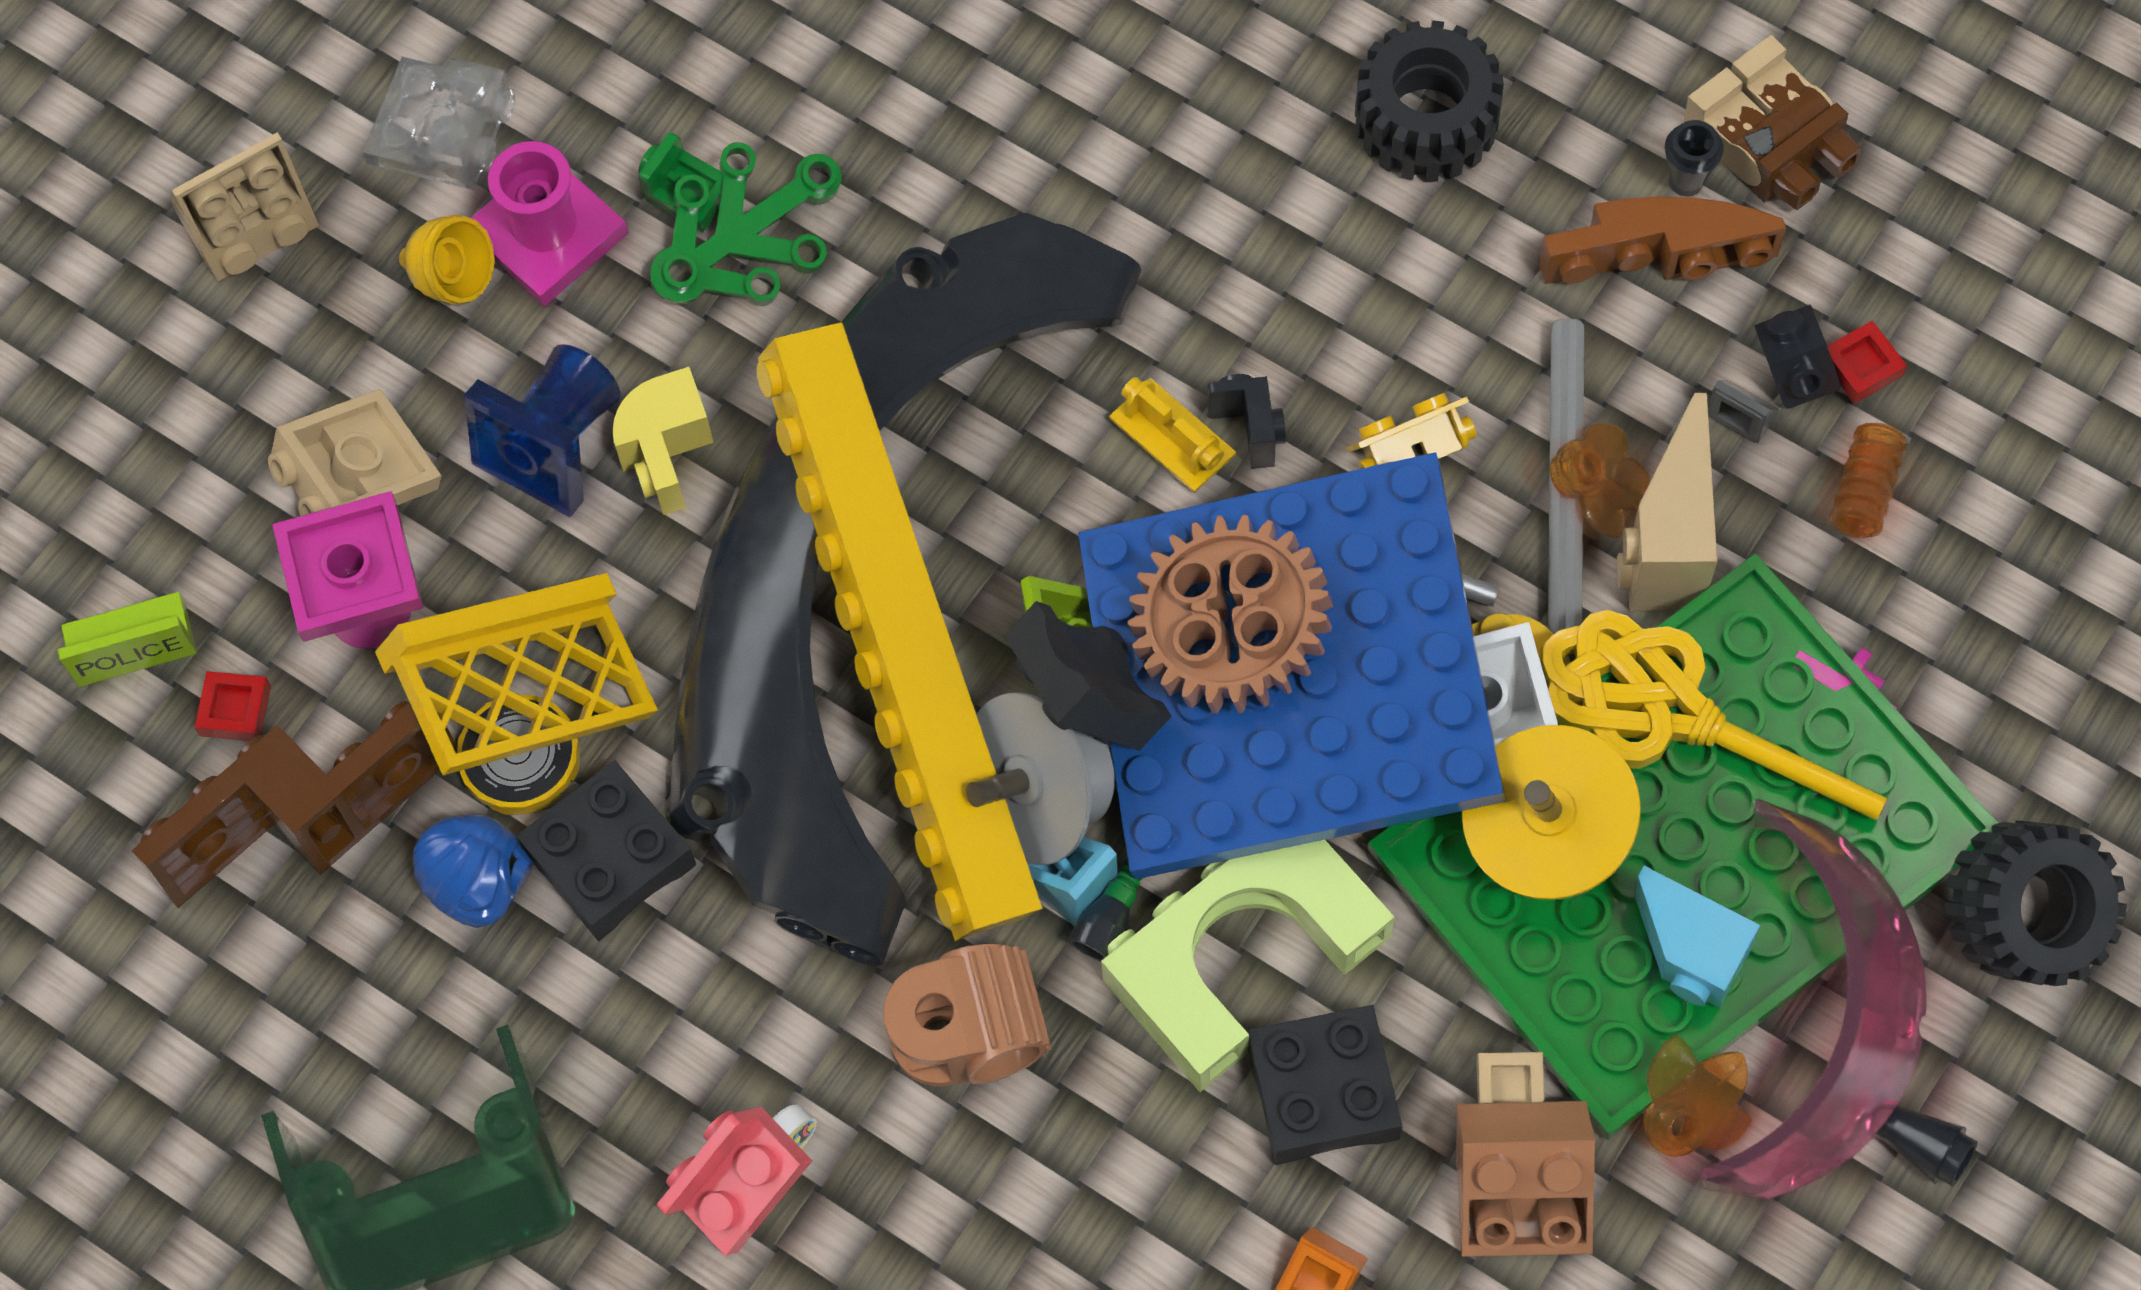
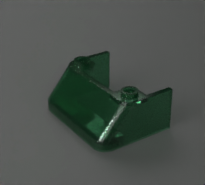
M509 1025L497 1028L496 1031L515 1088L488 1098L477 1111L474 1130L481 1153L358 1198L350 1176L342 1167L333 1162L315 1161L304 1165L296 1138L276 1113L271 1111L261 1115L289 1208L326 1290H416L555 1238L570 1225L575 1210L574 1199L526 1056Z

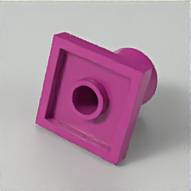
M527 141L512 145L497 156L488 174V186L493 199L471 217L487 230L494 247L495 263L543 307L629 233L626 221L570 172L565 156L555 147L537 141Z
M392 491L272 524L297 630L303 642L335 634L341 641L350 646L367 649L376 648L384 642L398 624L409 621L412 611L424 608L397 501Z

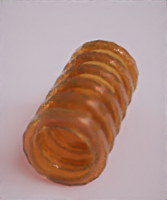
M1864 423L1854 430V442L1849 447V458L1844 464V474L1839 481L1840 490L1835 494V506L1831 509L1829 515L1830 522L1834 527L1847 535L1858 538L1878 536L1883 531V519L1888 514V502L1893 497V486L1897 483L1898 469L1903 463L1902 454L1906 451L1908 445L1904 434L1894 427L1882 423Z

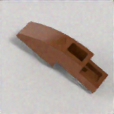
M1658 196L1608 201L1594 205L1591 226L1544 236L1539 266L1545 284L1558 281L1568 284L1579 283L1591 278L1596 273L1615 269L1625 272L1636 271L1648 266L1653 261H1659L1664 280L1679 277L1687 280H1696L1710 275L1717 269L1736 265L1744 268H1753L1767 263L1774 257H1778L1786 226L1781 217L1754 208L1717 200Z

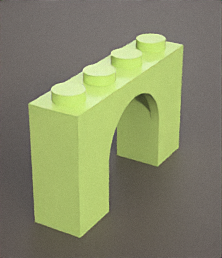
M1326 840L1211 863L1200 876L1203 881L1185 895L1181 891L1172 893L1156 907L1152 914L1155 918L1137 933L1132 929L1123 932L1108 945L1109 955L1101 961L1104 983L1199 1092L1204 1090L1249 1052V1034L1205 985L1195 966L1194 954L1203 934L1213 923L1229 913L1243 909L1261 908L1281 913L1296 922L1344 975L1392 937L1395 916Z

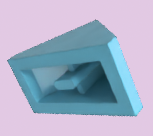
M1083 837L1074 852L1061 861L1048 865L1028 864L1039 899L1073 926L1077 923L1082 912L1103 895L1109 882L1118 878L1117 854L1109 845Z

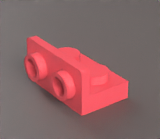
M762 1106L736 1113L729 1110L717 1117L704 1132L703 1138L707 1142L698 1154L684 1160L668 1176L666 1184L670 1188L656 1205L665 1215L683 1210L724 1256L737 1253L812 1162V1159Z

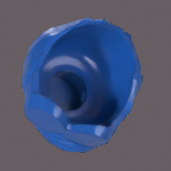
M483 814L452 816L432 825L418 838L412 859L415 871L414 877L421 891L429 898L430 902L439 911L453 920L474 928L491 925L505 914L515 899L516 894L527 881L533 866V861L519 845L515 834L499 821ZM513 853L517 860L513 866L510 878L509 859Z

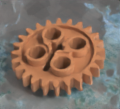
M1248 515L1241 517L1236 530H1229L1223 516H1217L1214 533L1206 534L1203 528L1195 522L1192 524L1193 540L1187 544L1174 534L1169 537L1175 551L1170 557L1158 552H1152L1150 556L1158 571L1156 574L1138 573L1137 579L1147 594L1130 596V604L1134 611L1140 615L1128 620V626L1135 637H1140L1132 645L1140 660L1148 659L1144 664V668L1152 680L1162 677L1160 684L1169 697L1182 689V697L1188 707L1193 708L1205 695L1207 704L1214 714H1218L1225 698H1231L1238 713H1244L1246 699L1249 695L1255 694L1264 707L1268 706V688L1276 685L1286 694H1290L1292 688L1287 675L1292 671L1309 677L1311 671L1304 659V655L1324 654L1323 645L1314 634L1332 631V625L1328 616L1321 612L1332 608L1333 602L1329 592L1321 590L1328 582L1321 567L1313 568L1316 560L1312 550L1309 547L1298 550L1299 543L1292 531L1285 533L1277 540L1278 533L1273 521L1267 520L1259 531L1255 533ZM1224 565H1231L1229 586L1237 604V607L1232 610V620L1239 646V660L1234 664L1230 663L1231 637L1223 621L1228 619L1229 615L1226 593L1222 585L1221 569ZM1260 573L1272 575L1269 581L1261 587H1245L1248 580L1254 575ZM1199 582L1210 583L1208 589L1202 595L1197 597L1184 596L1193 584ZM1265 630L1277 631L1275 638L1266 645L1253 646L1250 644L1254 636L1259 632ZM1204 639L1215 640L1212 648L1201 655L1189 654L1192 646L1198 641Z

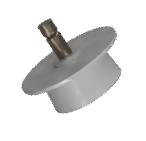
M1010 692L991 699L977 713V718L997 775L969 783L966 788V796L969 803L974 807L1005 799L1027 863L1032 865L1053 864L1065 859L1074 852L1081 843L1087 827L1097 822L1106 813L1114 791L1113 761L1108 745L1100 742L1093 735L1071 728L1065 731L1052 723L1043 712L1042 705L1044 701L1028 693Z

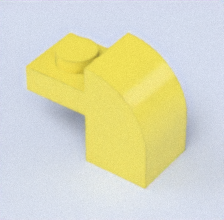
M690 367L652 378L634 388L620 404L613 423V440L623 472L632 469L636 470L644 497L648 498L657 495L663 516L686 508L670 457L714 443L707 415Z

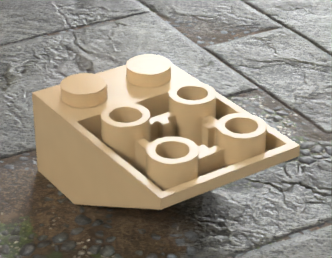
M278 132L171 190L172 204L187 234L217 282L231 274L236 275L247 271L258 259L282 246H291L298 243L309 231L319 226Z

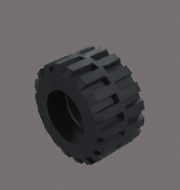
M1432 20L1431 27L1421 28L1420 22L1416 21L1407 23L1406 32L1400 33L1396 28L1384 34V44L1377 41L1372 44L1368 49L1367 60H1362L1358 72L1355 128L1358 138H1364L1363 149L1370 158L1380 155L1379 166L1390 172L1394 167L1401 169V178L1412 181L1415 174H1424L1425 182L1438 181L1439 173L1444 172L1448 174L1450 179L1462 175L1463 164L1474 168L1480 163L1483 151H1490L1494 144L1495 133L1498 132L1504 88L1503 74H1498L1500 63L1495 54L1486 55L1487 44L1479 36L1469 40L1467 38L1468 29L1458 25L1455 26L1453 31L1443 29L1444 21ZM1428 89L1446 94L1457 105L1440 113H1424L1408 107L1400 98L1416 90Z
M2016 820L2015 823L2001 822L1991 825L1992 833L1979 832L1970 839L1974 848L1973 851L1961 850L1954 860L1960 866L1958 874H1948L1945 888L1953 889V900L1944 901L1945 915L1955 917L1956 924L1948 928L1953 941L1966 943L1961 953L1969 962L1981 964L1980 970L1990 975L2041 986L2043 984L2062 986L2068 984V979L2080 981L2091 975L2089 964L2101 966L2110 955L2105 950L2108 943L2117 944L2122 933L2121 930L2115 928L2117 918H2126L2127 904L2119 903L2118 893L2126 889L2123 876L2112 875L2111 870L2117 863L2110 852L2099 851L2100 841L2092 835L2080 834V829L2074 827ZM2040 871L2048 887V908L2041 924L2035 931L2029 934L2022 919V896L2028 882Z

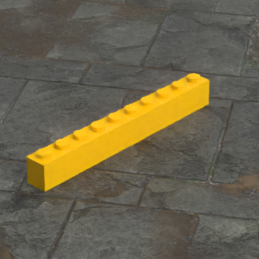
M840 322L774 338L758 357L759 362L756 369L758 383L763 395L766 398L772 399L778 417L776 434L780 448L786 456L791 455L798 476L796 480L798 502L806 514H811L818 535L815 540L818 561L825 572L831 573L837 591L835 609L838 620L846 631L850 630L857 650L855 669L858 679L865 689H870L877 709L875 728L878 738L885 748H890L897 768L895 787L898 797L906 808L910 807L918 830L915 833L917 854L923 865L930 867L938 891L935 893V905L939 918L946 927L951 928L955 941L1023 920L1043 908L1006 800L1003 799L980 807H974L967 799L966 788L969 783L997 774L843 324Z

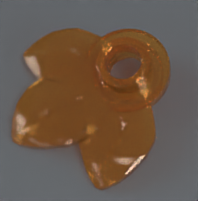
M1599 423L1588 427L1580 440L1569 441L1559 448L1550 463V476L1555 488L1563 496L1570 499L1578 498L1586 521L1594 529L1606 536L1619 538L1622 536L1624 528L1622 510L1638 509L1651 479L1648 472L1638 461L1627 458L1628 435L1626 432L1613 424Z
M1673 1035L1663 1044L1653 1059L1646 1077L1653 1103L1646 1109L1643 1123L1647 1140L1651 1146L1667 1156L1681 1157L1690 1154L1698 1146L1719 1150L1734 1144L1743 1136L1752 1122L1748 1113L1740 1106L1735 1105L1742 1097L1748 1082L1747 1063L1743 1053L1737 1051L1725 1052L1698 1063L1690 1047L1680 1036ZM1684 1115L1683 1128L1674 1136L1672 1124L1677 1117Z

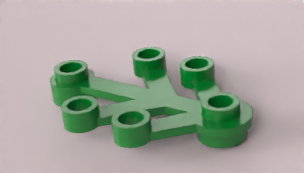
M734 142L724 148L719 162L720 171L723 174V183L716 232L714 236L697 248H695L698 212L702 211L707 204L710 193L709 186L703 178L697 175L690 174L681 177L677 181L673 192V201L677 207L672 246L656 255L650 269V281L654 291L662 299L673 304L690 303L696 300L704 291L747 298L750 303L756 306L771 304L776 299L780 290V279L772 269L758 267L750 271L748 275L711 267L728 255L793 265L799 272L807 274L819 270L827 254L825 243L819 237L805 234L793 241L758 234L804 202L812 205H822L831 201L837 194L842 180L838 164L831 157L824 154H812L805 157L798 164L791 182L742 215L746 181L754 170L756 156L753 149L745 143ZM733 154H740L746 158L748 166L743 170H735L729 166L727 158ZM812 168H822L828 173L829 181L817 184L810 179L808 172ZM693 186L700 191L702 198L698 202L690 203L682 198L680 191L684 187ZM802 246H811L817 251L818 259L814 262H805L799 257L798 249ZM674 265H683L689 269L691 277L684 282H678L670 276L669 269ZM757 278L766 279L772 285V292L767 295H759L752 289L751 282Z

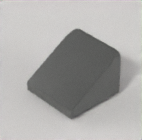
M1718 380L1713 388L1708 406L1709 417L1754 443H1759L1779 411L1774 405L1728 380Z

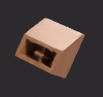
M1587 1102L1457 1104L1456 1164L1462 1257L1592 1254L1595 1137Z

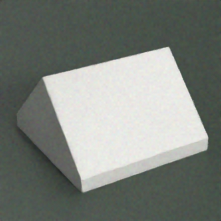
M1529 622L1474 636L1495 746L1523 730L1544 725H1558Z

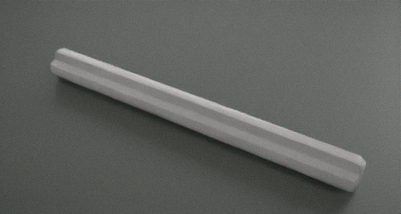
M1563 318L1554 321L1551 331L1548 629L1553 634L1559 630L1580 626L1582 623L1584 325L1578 319L1567 320Z

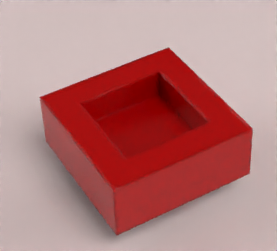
M1873 320L1827 346L1841 388L1853 404L1904 376L1907 368L1906 363Z
M206 671L194 727L201 737L249 741L255 736L261 735L271 691V684L267 677Z

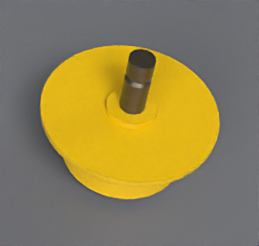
M1544 725L1529 728L1500 742L1496 746L1506 802L1462 811V823L1466 842L1478 865L1493 881L1515 894L1533 899L1555 900L1569 898L1589 891L1604 882L1620 867L1628 856L1635 842L1640 824L1641 803L1635 777L1624 758L1613 746L1599 736L1587 730L1566 725Z

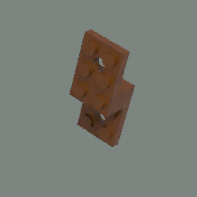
M403 701L394 706L383 718L381 727L363 743H354L343 750L335 760L333 769L327 774L276 725L266 735H257L249 740L240 750L237 760L221 774L208 777L199 783L192 791L189 801L170 818H162L154 822L144 832L140 843L131 851L161 891L177 908L181 907L272 826L321 875L439 772L440 768L408 701ZM446 726L445 731L455 753H457V746Z

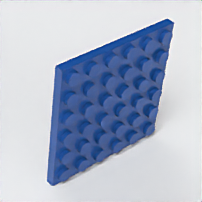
M1436 452L1078 532L1092 627L1106 626L1119 632L1127 645L1128 664L1136 683L1147 695L1163 701L1172 716L1140 751L1114 742L1111 744L1129 869L1134 879L1506 802L1441 466ZM1248 515L1254 532L1257 533L1261 526L1267 520L1273 521L1278 533L1277 540L1285 533L1292 531L1299 543L1298 550L1309 547L1316 560L1313 568L1321 567L1328 584L1321 590L1329 592L1333 607L1321 613L1328 616L1332 625V631L1314 635L1320 639L1325 652L1323 655H1304V659L1311 671L1309 677L1299 675L1293 671L1287 675L1292 688L1290 694L1281 691L1276 685L1268 688L1269 705L1266 707L1253 694L1247 696L1244 713H1238L1232 699L1225 698L1218 714H1214L1207 704L1205 695L1193 708H1190L1182 697V689L1169 697L1160 684L1162 677L1155 680L1149 677L1144 668V664L1148 659L1140 660L1132 644L1140 637L1133 635L1128 626V620L1140 614L1134 611L1129 598L1136 594H1147L1138 581L1137 575L1138 573L1156 574L1158 569L1150 556L1152 552H1158L1170 557L1175 551L1169 537L1174 534L1187 544L1193 540L1192 524L1195 522L1203 528L1206 534L1214 533L1217 516H1223L1229 530H1236L1241 517ZM1224 565L1221 569L1229 615L1228 619L1223 621L1231 637L1230 663L1234 664L1239 660V646L1232 620V610L1237 607V604L1229 586L1231 565ZM1269 573L1254 575L1248 580L1245 587H1261L1269 581L1272 575ZM1199 582L1193 584L1184 596H1200L1208 589L1210 583ZM1265 630L1259 632L1254 636L1250 644L1253 646L1266 645L1275 638L1277 631ZM1204 639L1198 641L1192 646L1189 654L1201 655L1212 648L1215 640Z

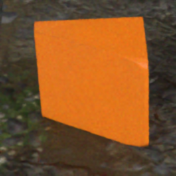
M1310 1228L1301 1237L1275 1290H1351L1368 1259L1363 1254L1315 1228Z

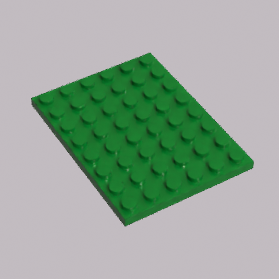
M1756 553L1657 627L1669 626L1687 632L1702 647L1706 668L1698 690L1707 699L1713 700L1714 706L1717 705L1720 708V713H1725L1726 721L1888 798L1877 821L1716 743L1708 747L1706 744L1703 746L1696 744L1687 745V742L1671 740L1660 760L1642 769L1630 768L1638 786L1641 803L1640 824L1635 842L1626 859L1609 878L1582 894L1564 899L1541 900L1515 894L1497 884L1482 870L1471 854L1464 835L1462 811L1392 825L1368 842V851L1532 1050L1534 1052H1543V1063L1575 1101L1587 1102L1590 1120L1607 1140L1620 1132L1948 878V874L1953 875L1958 871L1960 866L1954 860L1961 850L1973 851L1974 848L1970 839L1979 832L1992 833L1991 825L1998 824L1993 816ZM1801 650L1842 674L1852 684L1834 691L1816 681L1808 664L1795 656ZM1668 655L1683 672L1680 661L1675 656ZM1611 672L1601 675L1602 682L1621 684ZM1647 673V675L1650 677V679L1652 680V682H1656V681ZM1678 706L1669 707L1671 713L1684 714ZM1624 738L1628 742H1639L1644 740L1635 738ZM1643 866L1760 925L1755 943L1720 1008L1707 1001L1704 1006L1687 1002L1670 989V982L1662 979L1634 896L1638 875Z

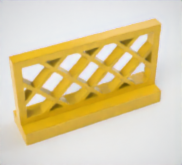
M608 573L398 624L379 646L375 654L384 674L396 671L442 775L648 719L658 711L608 604L617 595ZM592 625L597 626L606 645L603 657L574 642L579 629ZM567 632L565 637L560 635L561 633ZM537 640L559 652L552 671L523 656L528 642ZM515 646L514 650L507 647ZM485 653L507 665L500 685L470 669L476 655ZM568 657L597 672L590 691L561 676ZM463 659L461 664L455 662L456 660ZM432 667L455 679L447 699L427 689L418 670ZM516 670L545 685L538 705L509 690ZM606 677L626 688L633 705L621 708L599 696ZM464 684L493 699L486 719L456 704ZM555 691L583 705L578 720L570 722L548 710ZM502 705L532 719L527 734L517 736L495 724ZM593 711L598 713V715L591 716ZM449 719L480 734L474 749L455 753L445 731ZM541 725L547 727V729L540 730ZM489 739L496 742L487 745Z

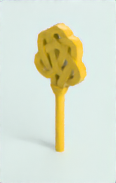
M1603 610L1590 614L1580 626L1557 631L1544 643L1541 666L1547 686L1549 687L1548 691L1557 723L1587 730L1604 739L1618 751L1630 768L1642 769L1660 760L1671 740L1687 742V745L1696 744L1703 746L1706 744L1708 747L1716 743L1873 820H1878L1888 798L1726 721L1725 713H1720V708L1717 705L1714 706L1713 700L1707 699L1698 690L1706 667L1702 647L1689 633L1669 626L1642 629L1627 615L1611 610ZM1575 654L1576 659L1565 666L1563 658L1567 655ZM1668 655L1675 656L1680 661L1683 672ZM1611 672L1621 684L1602 682L1601 675ZM1647 673H1648L1656 682H1652V680H1651L1650 677L1647 675ZM1678 706L1684 714L1671 713L1669 707ZM1624 738H1635L1644 740L1639 742H1628Z

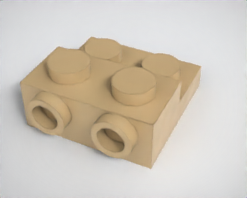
M381 388L276 427L272 452L268 457L269 469L275 482L282 488L291 485L300 497L298 503L300 516L389 491L393 492L397 505L438 490L442 476Z

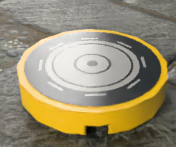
M520 695L537 705L541 699L535 695ZM493 701L486 703L475 714L486 719ZM550 702L549 711L571 722L570 718L555 703ZM502 705L495 724L517 736L527 734L532 719ZM541 725L540 730L547 729V727ZM464 727L458 738L457 753L474 749L480 734ZM578 738L461 770L460 774L467 790L481 803L488 805L490 809L504 815H529L552 806L563 796L562 792L568 787L571 780L573 783L580 769L581 746ZM489 739L487 745L496 742Z

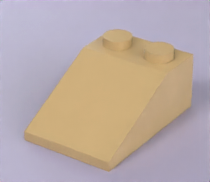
M1694 393L1639 504L1634 527L1624 528L1623 553H1618L1617 586L1619 590L1628 589L1629 611H1679L1710 587L1717 564L1707 393Z

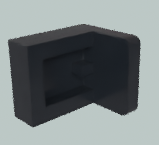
M1811 304L1794 311L1781 312L1770 320L1754 325L1785 408H1793L1836 392L1841 388L1831 355Z
M1232 374L1222 378L1220 381L1208 383L1207 407L1209 418L1244 416L1251 469L1275 467V448L1277 444H1286L1283 409L1271 408L1267 376L1252 378L1247 374Z

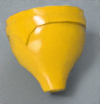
M459 214L429 220L414 231L406 247L399 254V262L406 270L414 287L425 296L455 305L471 302L484 293L492 279L494 270V247L487 230L477 220Z

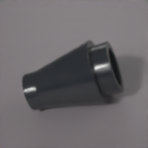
M1700 120L1686 121L1675 127L1666 138L1665 154L1670 173L1669 185L1680 196L1690 197L1698 194L1702 190L1706 179L1723 157L1724 146L1722 139L1710 124Z
M1891 1102L1886 1108L1874 1132V1136L1888 1143L1934 1184L1941 1180L1950 1186H1954L1962 1177L1978 1144L1977 1140L1966 1135V1127L1903 1108L1894 1102Z

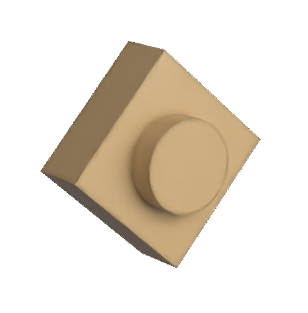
M1543 1052L1478 1053L1476 1055L1478 1104L1544 1102Z

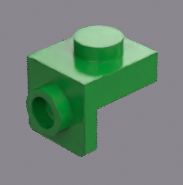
M672 132L665 136L660 145L654 144L646 151L638 170V178L647 201L676 217L677 207L673 201V192L677 181L681 177L693 174L700 176L707 182L710 191L705 208L698 212L697 230L704 233L719 211L723 183L721 171L686 152L681 137ZM693 186L684 187L680 191L682 198L690 203L698 202L702 198L700 191Z

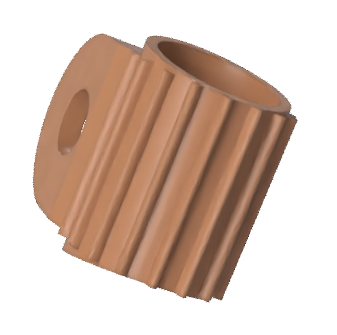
M982 944L949 951L942 955L939 960L915 966L904 972L892 984L885 998L883 1019L894 1057L900 1068L909 1077L925 1085L943 1087L967 1081L972 1084L994 1082L1027 1068L1039 1058L1044 1057L1045 1051L1051 1050L1026 949L1019 950L1018 946ZM933 1021H950V1023L942 1029H926V1027Z

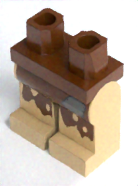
M1769 35L1733 62L1731 71L1725 68L1688 96L1684 122L1700 120L1714 127L1721 137L1724 146L1721 162L1742 181L1753 186L1752 192L1765 203L1776 195L1798 211L1819 192L1821 180L1809 169L1819 162L1835 178H1841L1857 165L1861 148L1845 130L1849 113L1837 102L1833 104L1826 93L1819 87L1810 84L1785 59L1786 49L1772 35Z

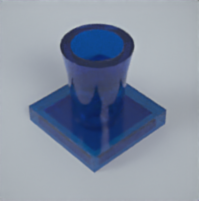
M567 344L557 345L553 348L540 374L521 401L477 379L464 394L472 464L571 518L584 502L579 436L597 418L619 401L620 389L617 381L610 371L594 356L578 347Z

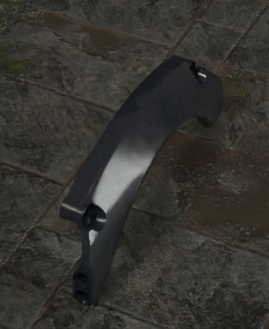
M1023 213L950 238L945 244L941 255L922 247L909 248L904 251L842 320L879 432L904 405L931 383L972 358L1008 343L1052 331L1121 325L1142 270L1140 264L1127 254L1073 228L1052 223L1029 213ZM906 273L915 277L922 288L908 286L902 274ZM775 413L751 456L729 502L701 584L679 688L669 814L675 830L686 839L701 841L710 838V843L736 878L752 905L775 914L774 922L779 927L854 961L880 966L885 961L906 901L900 885L867 839L848 803L826 747L815 700L810 654L811 605L818 567L815 540L818 535L811 514H806L798 502L796 495V480L798 476L791 455L786 456L778 443L776 434L778 417ZM692 795H702L711 800L715 806V820H706L696 814L692 807Z

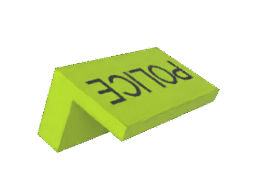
M180 592L62 624L66 647L57 649L59 660L79 687L197 654L185 600Z

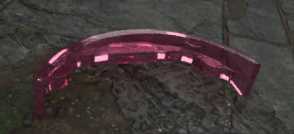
M1756 799L1753 812L1755 827L1784 832L1799 847L1822 879L1838 914L1848 963V991L1843 1024L1833 1054L1813 1090L1785 1122L1761 1141L1728 1159L1702 1167L1701 1183L1704 1190L1770 1200L1797 1191L1796 1189L1827 1175L1847 1160L1852 1159L1874 1138V1135L1887 1121L1897 1104L1900 1103L1916 1068L1923 1040L1920 1035L1919 1026L1926 1016L1927 1005L1925 973L1918 941L1903 905L1882 873L1855 845L1821 821Z

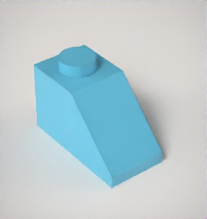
M1643 866L1638 875L1634 896L1662 979L1670 982V989L1685 1001L1698 1006H1704L1707 1001L1720 1008L1755 943L1760 925Z

